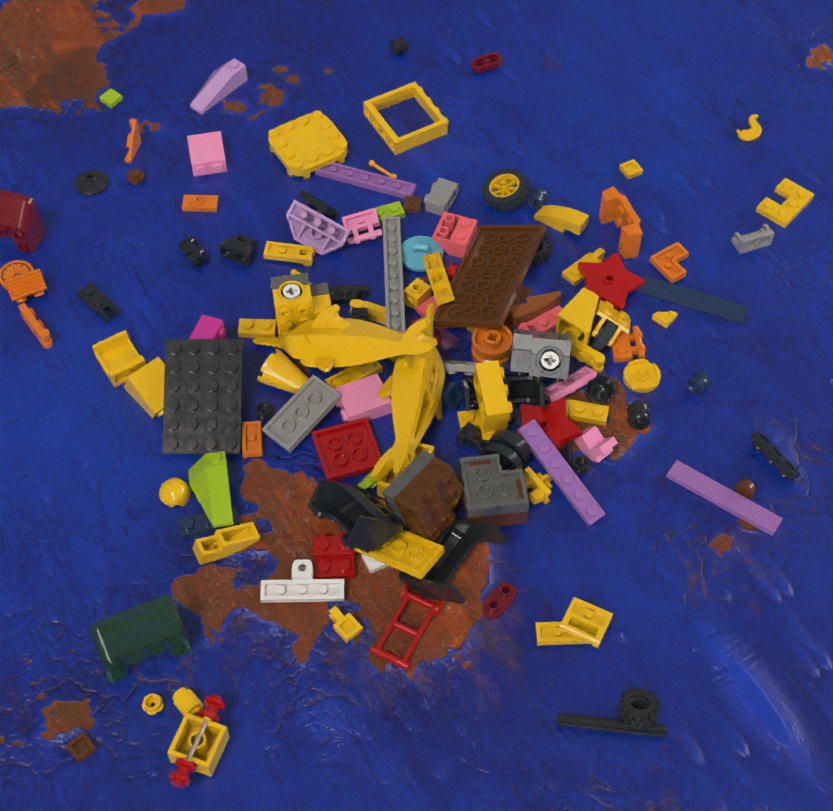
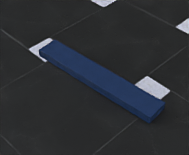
M645 275L642 277L645 280L644 285L638 288L637 291L743 324L748 311V306Z

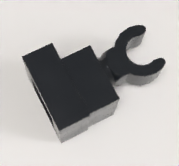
M470 422L459 431L456 437L457 445L460 447L466 445L470 449L474 446L479 454L483 450L481 446H486L489 441L479 439L481 430Z

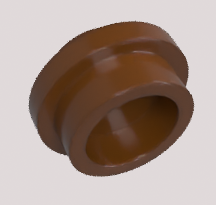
M133 169L127 173V180L131 184L138 185L142 183L144 178L143 171Z

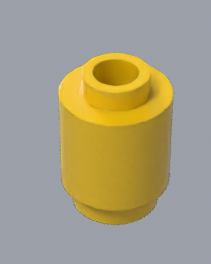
M186 687L178 689L172 697L174 705L184 716L186 713L199 717V710L204 708V704L191 689Z

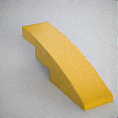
M437 251L423 256L425 269L437 306L455 300L440 252Z

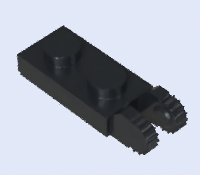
M91 282L76 291L77 296L106 323L110 321V317L106 313L107 311H110L116 317L119 315L118 309Z

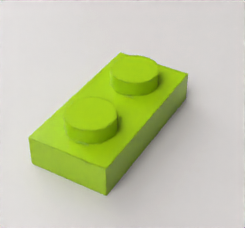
M400 201L375 207L380 224H383L382 217L400 216V219L405 218V211Z

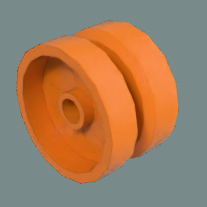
M505 325L502 328H476L472 335L471 355L473 361L482 363L498 360L500 367L506 366L511 360L513 336L509 328Z

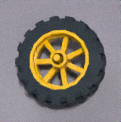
M505 168V170L500 169L497 170L498 172L490 174V177H487L482 185V193L489 208L504 212L508 209L513 210L516 206L518 208L522 202L526 201V196H529V186L526 176L521 171L518 172L517 169L510 170V168Z

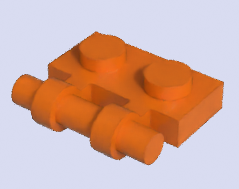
M633 326L632 333L627 334L622 330L610 346L614 363L630 362L633 360V355H638L639 359L646 358V347L642 342L643 333L640 331L639 326ZM630 342H635L636 346H631Z

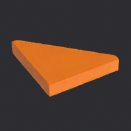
M133 118L129 121L131 134H128L126 147H129V151L124 159L126 163L132 162L142 142L137 119Z

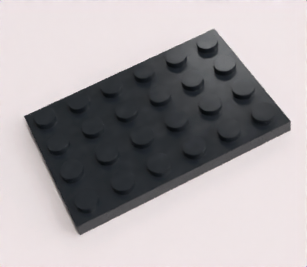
M243 339L165 340L163 455H204L225 451V455H241Z

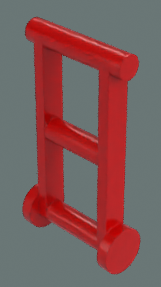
M408 585L403 588L399 598L402 602L378 645H372L370 653L407 671L411 666L409 660L433 616L438 618L444 607V602L442 601L436 604L411 592V587ZM409 600L430 610L419 630L398 621ZM394 628L414 637L403 659L382 649Z

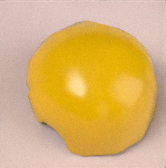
M170 478L161 484L158 495L162 503L173 508L175 505L185 506L191 499L192 492L185 481L179 478Z

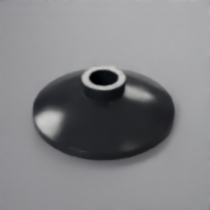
M100 170L84 171L74 181L76 191L85 196L98 195L109 184L107 175Z

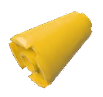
M275 349L276 354L271 353L260 370L263 372L262 377L258 375L257 381L295 394L309 378L281 350Z

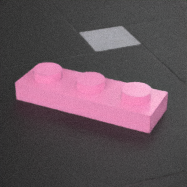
M587 366L568 375V379H564L563 382H555L544 388V399L551 403L574 393L578 388L586 385L589 380L595 378L597 372Z

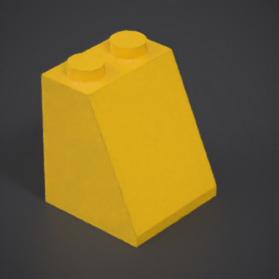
M583 287L557 314L555 332L571 334L572 337L589 346L591 332L593 331L599 296Z
M159 356L129 375L124 386L125 390L152 418L157 415L162 417L164 409L165 364Z

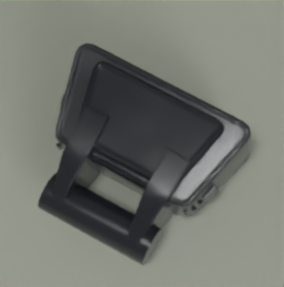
M238 233L219 244L220 254L224 258L249 267L257 240Z

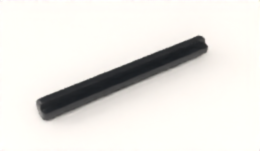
M558 713L556 721L558 726L659 738H665L667 731L666 726L662 724H654L653 726L650 724L649 728L643 725L642 729H638V725H635V728L631 727V723L626 725L624 723L625 720Z

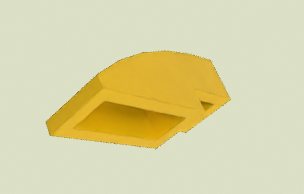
M543 205L534 215V219L562 233L568 230L580 235L588 225L589 215L568 207Z
M249 522L218 529L212 536L195 539L193 551L199 564L202 565L234 554L259 541L261 537L254 523Z

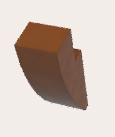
M561 291L525 297V304L511 306L509 319L512 328H518L522 322H528L560 305Z

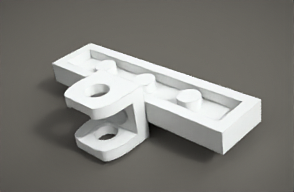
M295 560L292 564V580H261L260 601L261 603L344 601L345 581L344 579H314L311 560Z

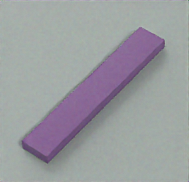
M338 163L329 164L315 171L317 176L404 199L405 196H413L416 190V184Z
M676 460L667 473L666 477L771 536L774 535L783 520L782 517Z

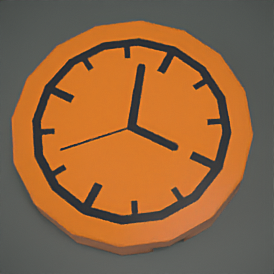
M22 260L11 261L5 264L0 269L1 286L8 290L4 280L32 271L34 268L30 263Z

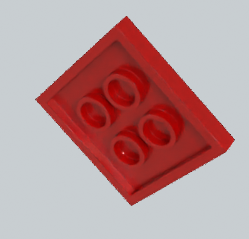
M367 417L311 432L325 478L328 480L338 481L371 472L381 458Z

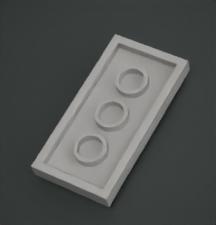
M313 374L261 430L291 453L337 404L342 396Z

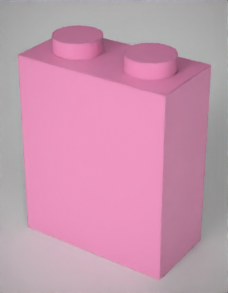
M221 131L187 136L194 176L227 172Z
M378 374L335 388L342 396L337 402L336 407H340V414L344 422L365 417L368 418V421L392 413L390 397L388 396L381 400L377 395L383 386Z

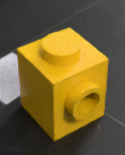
M416 278L403 290L404 303L416 310L417 306L431 297V286Z

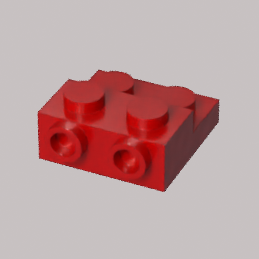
M341 532L338 536L320 533L317 537H313L314 579H355V550L344 547L340 539L342 534H347L346 532Z

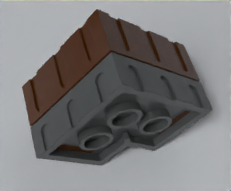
M423 450L382 491V494L386 497L387 503L394 511L393 513L404 522V530L434 542L456 519V515L453 513L450 505L455 499L459 498L464 490L451 465Z
M499 454L459 458L458 480L464 490L461 498L466 521L496 524L500 527L527 524L529 499L522 468L502 471Z

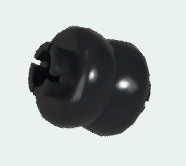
M635 401L627 407V423L630 427L636 430H643V428L645 429L650 425L651 410L648 404L642 401Z

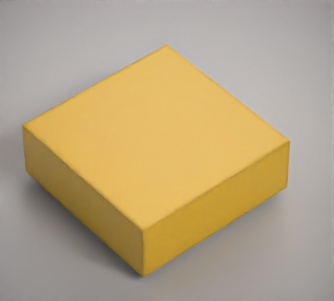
M634 159L619 166L620 171L628 180L643 174V169Z

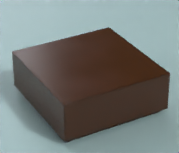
M405 196L403 207L405 213L421 214L422 197Z
M84 732L65 745L78 764L97 751L95 745Z

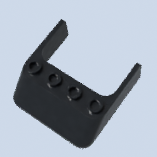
M525 373V375L504 374V378H502L503 383L507 384L509 393L507 400L511 401L512 406L517 405L516 402H524L527 405L538 403L540 408H545L544 384L541 380L533 379V376H529V373ZM474 375L461 377L463 404L466 411H470V407H478L473 384Z
M454 520L434 541V543L444 546L445 553L422 579L400 571L398 577L401 582L428 599L463 604L465 602L463 596L453 584L447 582L452 578V575L476 544L480 542L506 544L507 539L496 524Z

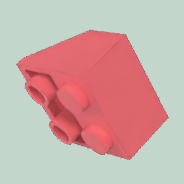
M444 212L432 239L448 255L463 259L477 231V220Z

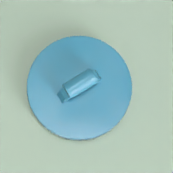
M414 236L407 239L401 245L402 264L410 270L425 272L426 269L422 257L439 251L443 259V249L431 237Z

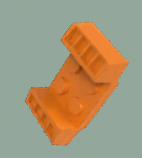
M614 186L602 191L599 209L601 224H606L614 221L616 227L621 230L618 252L624 259L639 257L641 236L643 235L640 228L641 220L626 196L620 194Z

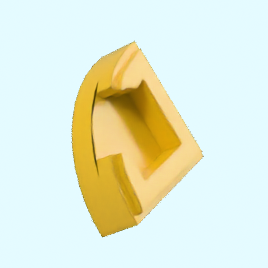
M658 311L652 315V320L667 328L677 318L678 313L674 311Z

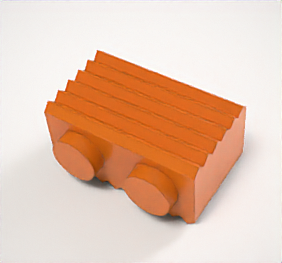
M39 268L4 280L11 300H16L17 303L26 301V296L32 294L34 297L45 294L44 290L47 289Z

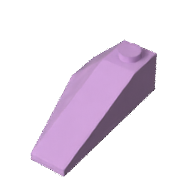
M235 58L224 63L211 74L190 104V107L201 115L248 80L246 65Z

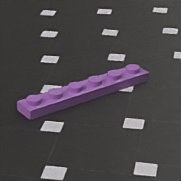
M533 419L518 429V434L528 443L533 454L587 526H591L604 517L606 513L537 422Z

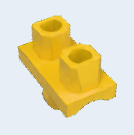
M530 467L524 469L526 489L531 488L533 490L529 493L530 501L534 505L542 501L545 505L549 503L550 489L553 487L550 484L551 476L549 474L542 475L541 472L536 474Z

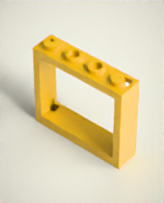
M416 82L363 102L364 115L395 155L448 134L449 122L447 118L443 117L439 108L435 107L431 98L426 96L422 87H419ZM415 97L435 123L398 138L378 111Z

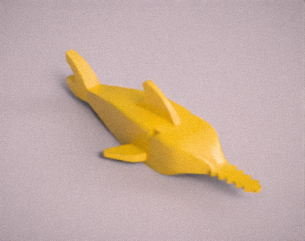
M433 303L427 305L428 309H426L427 314L425 316H430L431 323L422 329V334L433 338L435 312ZM436 347L420 355H398L393 374L387 379L377 394L381 400L391 396L396 445L391 447L374 466L370 475L373 481H381L391 469H393L396 477L402 473L414 460L415 450L434 415L436 414L438 420L443 418L441 396L445 369Z
M337 304L327 307L315 320L301 323L283 337L264 338L262 336L253 339L255 345H271L272 347L282 348L292 358L299 359L303 365L317 367L324 372H329L332 367L359 365L401 354L420 355L433 349L438 344L436 338L426 337L422 334V329L431 323L429 315L417 320L402 334L368 321L341 318L338 313L340 307Z

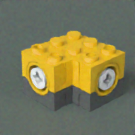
M308 273L270 277L279 337H283L303 322L315 320L322 311L331 306L327 282L309 284Z

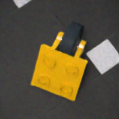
M602 300L598 302L596 313L601 318L591 332L594 338L590 347L598 352L606 345L610 347L621 330L628 334L631 323L627 313L617 311L610 302H603Z

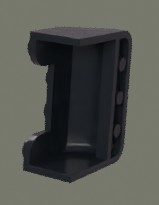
M320 478L307 505L316 518H329L339 525L338 528L347 533L342 534L340 539L343 542V546L351 550L357 548L366 553L376 551L400 534L405 526L404 522L370 491L362 487Z

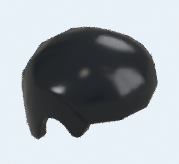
M597 375L586 384V398L593 404L604 405L613 398L616 386L614 381L608 376Z

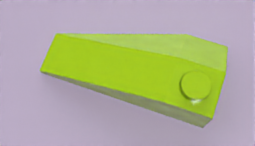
M225 451L204 454L188 470L189 486L195 493L213 528L234 525Z

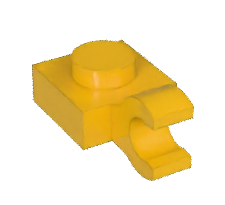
M336 606L329 610V617L335 622L333 629L346 643L363 631V627L350 613L344 616Z

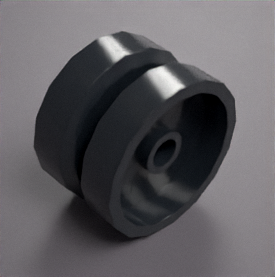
M500 429L493 433L489 443L481 451L480 456L499 454L502 471H511L523 468V465L531 456V449L528 443L518 434Z

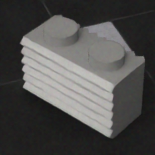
M439 177L437 182L432 184L430 194L425 195V210L442 216L444 212L449 210L458 195L459 184Z

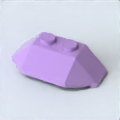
M295 199L286 214L294 240L305 246L314 247L316 252L323 256L343 247L351 233V230Z

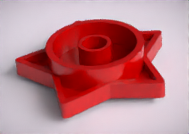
M618 253L613 254L601 263H578L577 268L586 283L584 288L598 295V302L600 300L603 302L608 301L619 312L624 310L627 295L642 287L645 282L641 277L625 269Z
M565 397L545 405V408L527 404L520 405L522 425L519 428L534 419L558 451L567 442L583 435L582 430L568 419L567 400Z

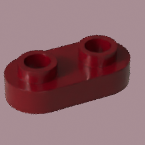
M495 52L476 57L472 60V70L476 73H483L502 65V56Z
M499 584L485 600L483 614L486 618L490 620L499 619L515 601L516 589L512 584ZM507 590L509 593L505 594L502 591ZM496 605L497 608H491L490 606Z

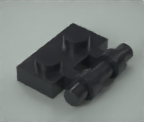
M302 190L299 197L304 199L303 203L309 207L313 206L318 213L333 217L334 219L339 217V213L332 206Z

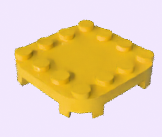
M319 110L280 125L268 132L271 153L274 152L286 167L287 174L291 177L295 175L308 179L313 171L336 161L342 164L345 162V157L348 154V143L345 137L332 121Z

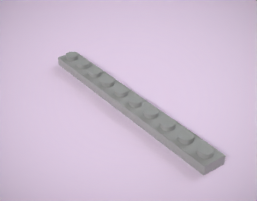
M400 216L382 217L386 328L404 334L405 312Z

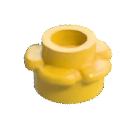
M153 693L148 694L143 700L142 709L149 715H155L163 709L162 697Z

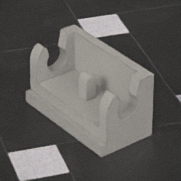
M765 223L762 224L763 228L759 231L742 236L739 232H735V236L731 237V242L739 254L771 245L775 234L774 231Z

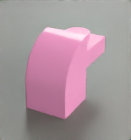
M596 426L586 428L582 431V436L574 439L582 453L594 462H600L613 452L612 447L618 443L614 436L604 438Z

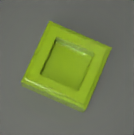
M109 89L99 99L108 107L113 108L123 100V97L115 90Z

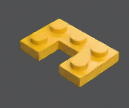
M784 178L775 188V192L787 200L780 205L766 197L756 207V212L785 228L812 201L815 194Z

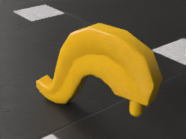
M758 114L749 117L750 129L736 130L737 136L741 140L748 142L760 137L762 129L756 120L758 119Z

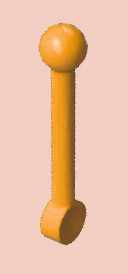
M374 160L368 162L369 166H374L389 177L397 179L396 174H391L375 164Z

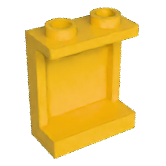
M126 330L92 345L95 357L113 387L125 383L129 375L146 365L145 359L142 355L138 354Z

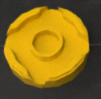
M645 359L630 361L623 371L625 385L638 393H648L655 390L661 379V372L657 365L651 364Z

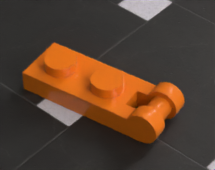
M25 303L18 305L23 320L44 348L52 347L53 341L50 337V332L44 327L40 319H36L34 310L28 308Z

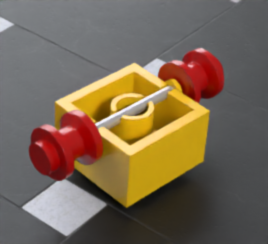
M212 694L205 697L206 707L199 710L198 715L200 717L189 713L185 714L169 747L168 757L170 762L177 766L175 772H170L168 777L171 779V784L176 787L183 788L190 785L191 781L188 778L190 772L194 773L196 771L212 777L230 738L227 727L218 724L220 718L217 713L219 710H224L225 704L223 699L217 695Z

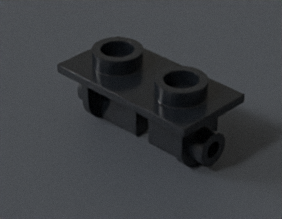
M183 233L186 238L179 241V248L192 265L200 267L203 261L209 264L210 262L206 258L207 253L201 247H197L199 243L193 236L189 238Z

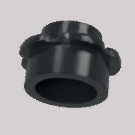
M260 402L256 405L254 414L260 420L269 419L273 414V408L267 402Z
M577 456L572 461V468L575 473L586 474L589 472L591 464L587 457Z

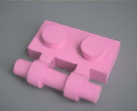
M376 208L342 217L344 227L351 230L350 234L354 236L347 238L349 245L361 244V241L368 239L375 240L377 239L376 237L383 235L381 229L374 230V227L380 226ZM369 230V232L359 235L360 231Z

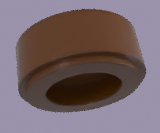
M740 479L735 485V490L738 494L750 499L755 494L756 487L750 480Z

